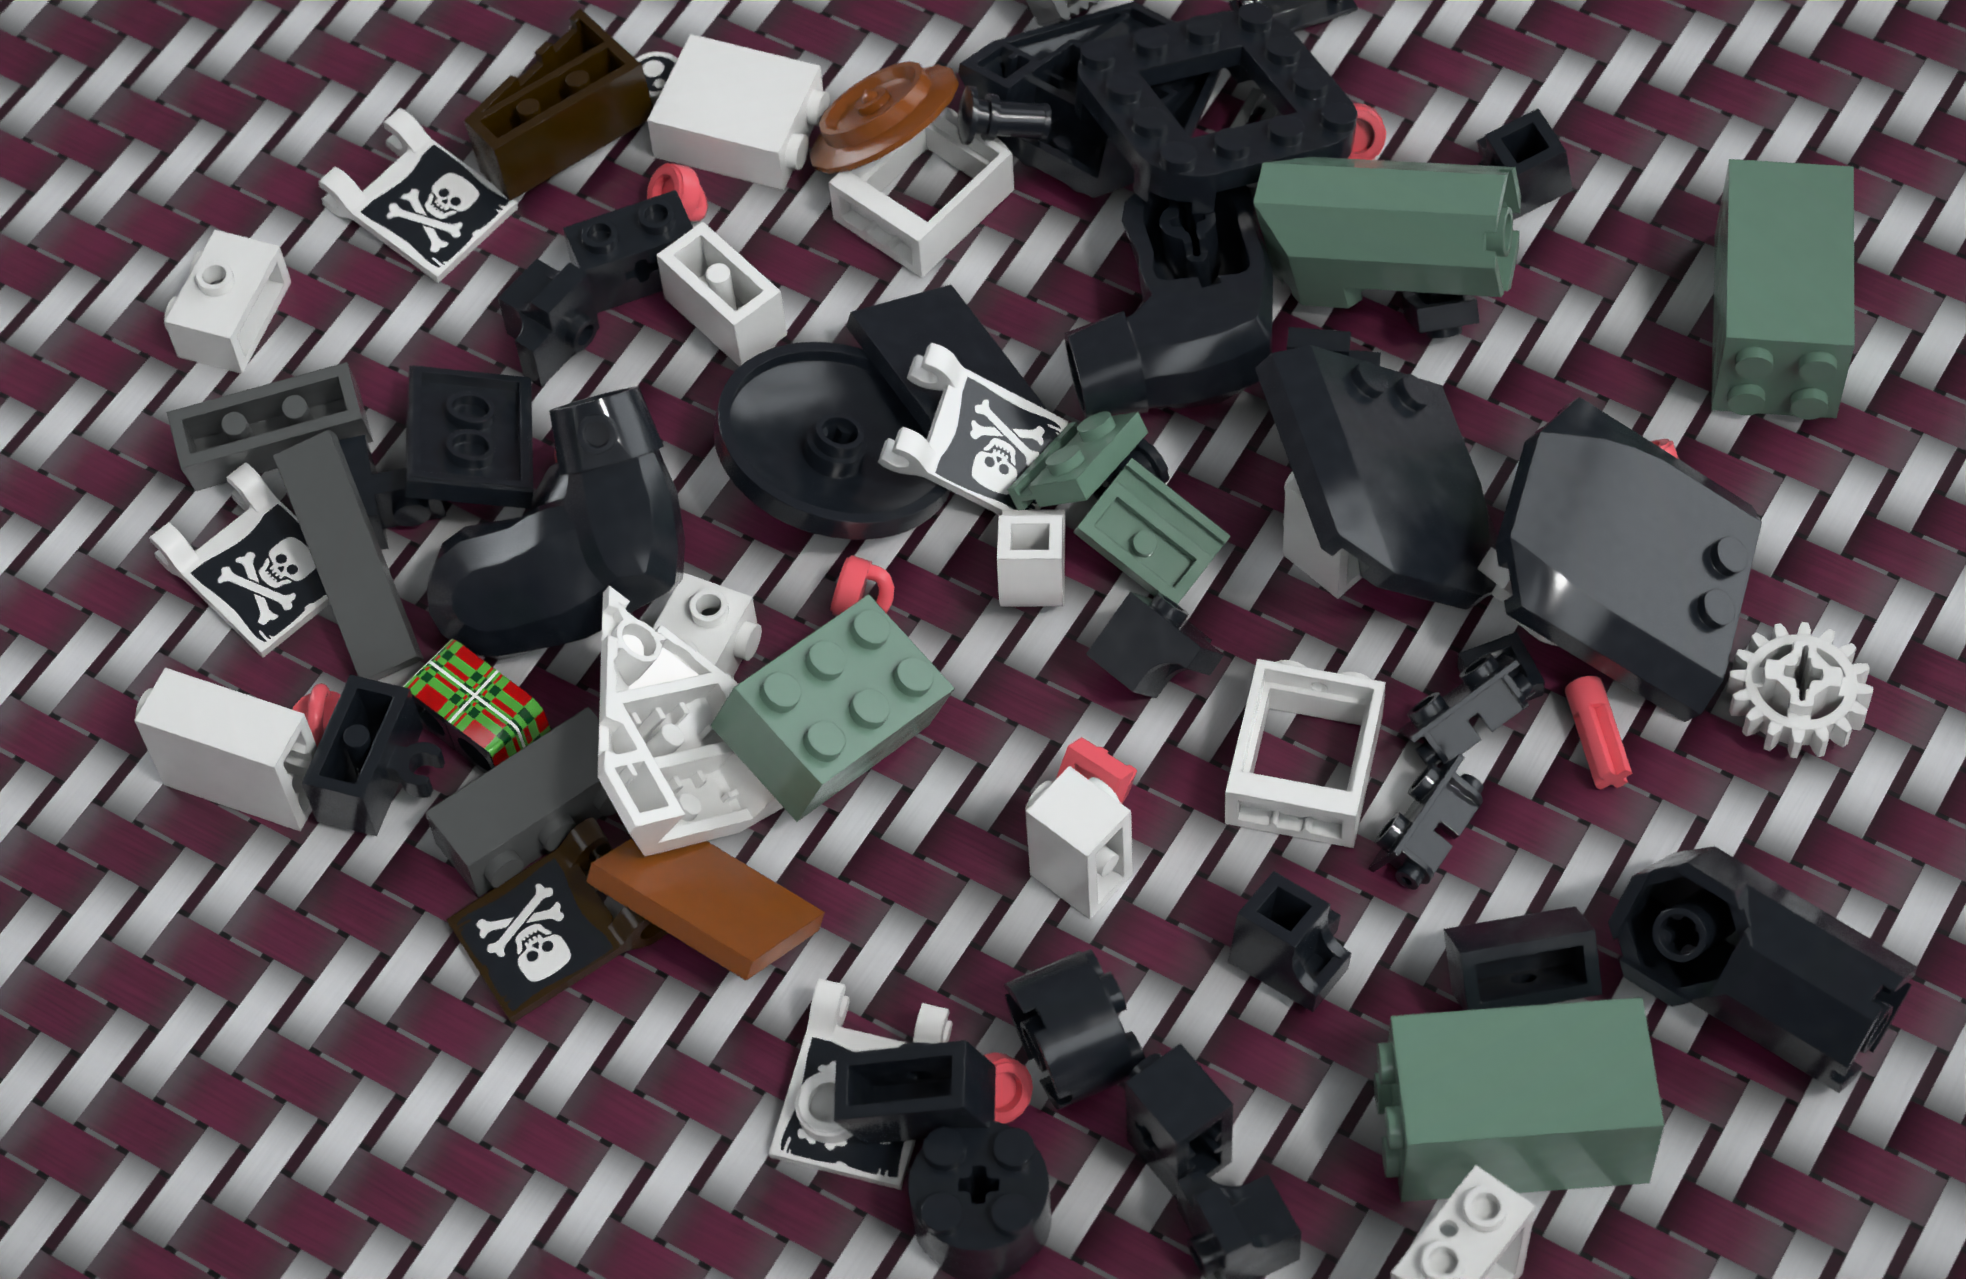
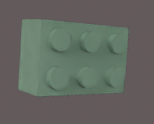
M868 594L735 686L712 722L711 727L794 820L798 822L927 728L955 688Z

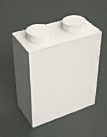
M690 34L647 120L654 158L784 190L793 170H800L805 163L809 148V136L814 125L819 126L824 112L829 108V93L823 91L821 68L819 65Z
M164 668L155 686L147 689L141 696L134 720L163 784L301 832L312 812L302 786V781L317 750V745L305 714Z

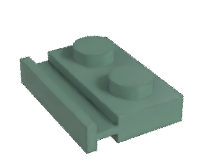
M1104 411L1089 416L1079 425L1077 422L1069 423L1007 489L1017 510H1025L1033 500H1036L1039 507L1087 501L1148 434V430L1139 412L1112 416L1110 412Z
M1133 458L1130 459L1073 531V533L1154 597L1159 592L1177 604L1231 537Z

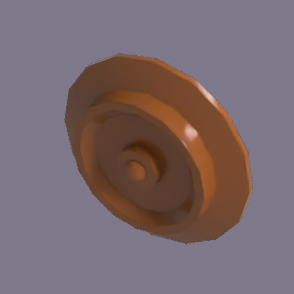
M907 61L876 71L854 84L830 105L819 122L821 134L817 137L809 153L814 169L827 174L850 171L878 160L909 142L930 125L952 101L959 85L954 70L941 65L923 68L920 63Z

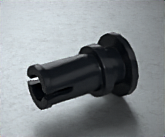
M967 85L964 89L958 110V133L961 144L970 145L975 134H981L984 141H994L996 136L1038 139V141L1043 142L1047 140L1051 127V107L1048 103L1036 104L1000 100L999 95L994 93H987L984 98H979L976 86Z

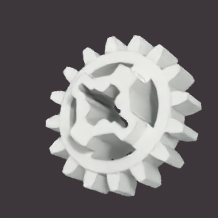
M1807 622L1801 623L1798 633L1795 635H1789L1781 623L1775 624L1770 641L1759 633H1754L1751 636L1748 651L1738 649L1736 652L1733 668L1729 674L1726 692L1733 695L1729 708L1731 716L1746 715L1742 733L1745 736H1750L1759 731L1763 732L1766 735L1763 749L1771 751L1776 747L1778 742L1788 744L1790 758L1798 757L1802 745H1810L1817 757L1824 756L1829 739L1842 748L1845 747L1849 742L1852 729H1862L1873 694V687L1866 684L1870 671L1868 664H1852L1857 647L1853 643L1844 645L1839 649L1832 645L1835 631L1831 629L1826 630L1820 638L1813 637ZM1795 679H1798L1800 681L1799 688H1796ZM1799 691H1802L1803 701L1799 699Z

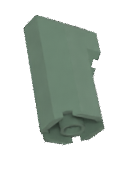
M1306 157L1264 162L1262 164L1253 204L1272 265L1273 274L1282 284L1283 281L1286 282L1291 289L1292 295L1303 306L1350 308L1363 299L1361 292L1365 289L1501 297L1504 295V291H1508L1511 288L1519 250L1520 231L1513 230L1512 214H1520L1521 194L1516 167Z

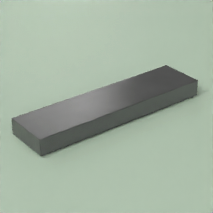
M327 430L273 455L357 675L377 681L424 660L337 435Z

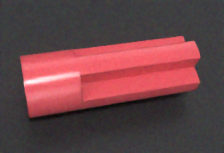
M1584 676L1575 679L1566 686L1565 694L1594 784L1597 789L1601 790L1610 785L1616 788L1628 783L1627 776L1633 773L1603 681L1598 676Z

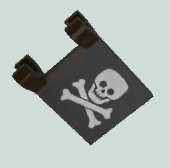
M594 817L588 818L575 826L555 851L446 919L512 1024L621 953L649 946L667 934L666 931L625 906L614 919L594 887L586 882L587 877L583 871L590 870L592 862L613 850Z

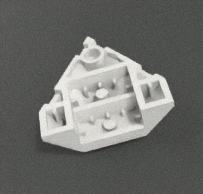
M608 586L603 592L598 779L643 855L646 857L737 834L784 808L711 727L712 722L729 694L739 683L662 625L654 631L648 624L635 618L625 609L630 601L611 586Z

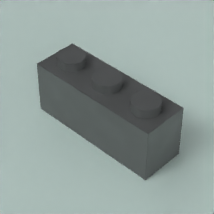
M347 362L167 412L181 470L195 491L227 483L226 477L245 462L258 474L277 469L273 455L327 430L335 433L338 440L365 435L368 443L373 442L360 389Z
M589 707L425 812L437 846L478 898L492 888H498L504 882L522 872L524 867L547 852L555 851L569 832L579 823L591 817L597 820L602 816H611L617 813L598 779L599 719Z

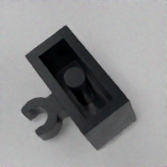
M349 675L302 781V786L317 822L377 836L400 783L404 790L414 797H431L433 788L429 777L417 775L414 772L424 765L443 769L445 760L438 746L429 742H418L423 726L409 688Z

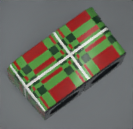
M451 639L403 686L411 690L422 725L451 748L457 750L465 759L484 773L551 731L544 710L532 696L454 639Z

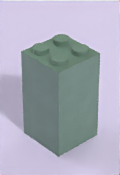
M1729 159L1715 231L1712 410L1731 411L1739 415H1754L1757 413L1791 415L1807 420L1820 417L1837 418L1855 346L1854 166Z
M1643 997L1391 1016L1388 1042L1377 1043L1378 1073H1374V1093L1377 1113L1385 1114L1386 1136H1382L1384 1173L1386 1178L1398 1177L1401 1202L1450 1198L1475 1165L1516 1193L1650 1183L1664 1129V1120Z

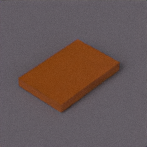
M632 838L592 862L586 880L594 888L744 980L750 979L820 930L825 914L821 909L708 841L645 857Z

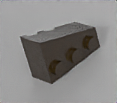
M581 8L569 18L571 28L554 45L545 41L534 52L537 61L519 79L510 75L464 120L480 172L509 201L533 189L540 183L645 123L653 110L642 64Z

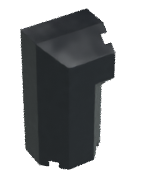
M1715 846L1672 853L1633 875L1608 921L1613 941L1618 938L1623 954L1619 961L1624 978L1671 1007L1691 1002L1837 1093H1840L1851 1084L1863 1068V1066L1854 1062L1858 1052L1860 1051L1864 1054L1868 1050L1874 1052L1884 1038L1910 991L1912 984L1908 983V981L1915 976L1918 969L1914 964Z

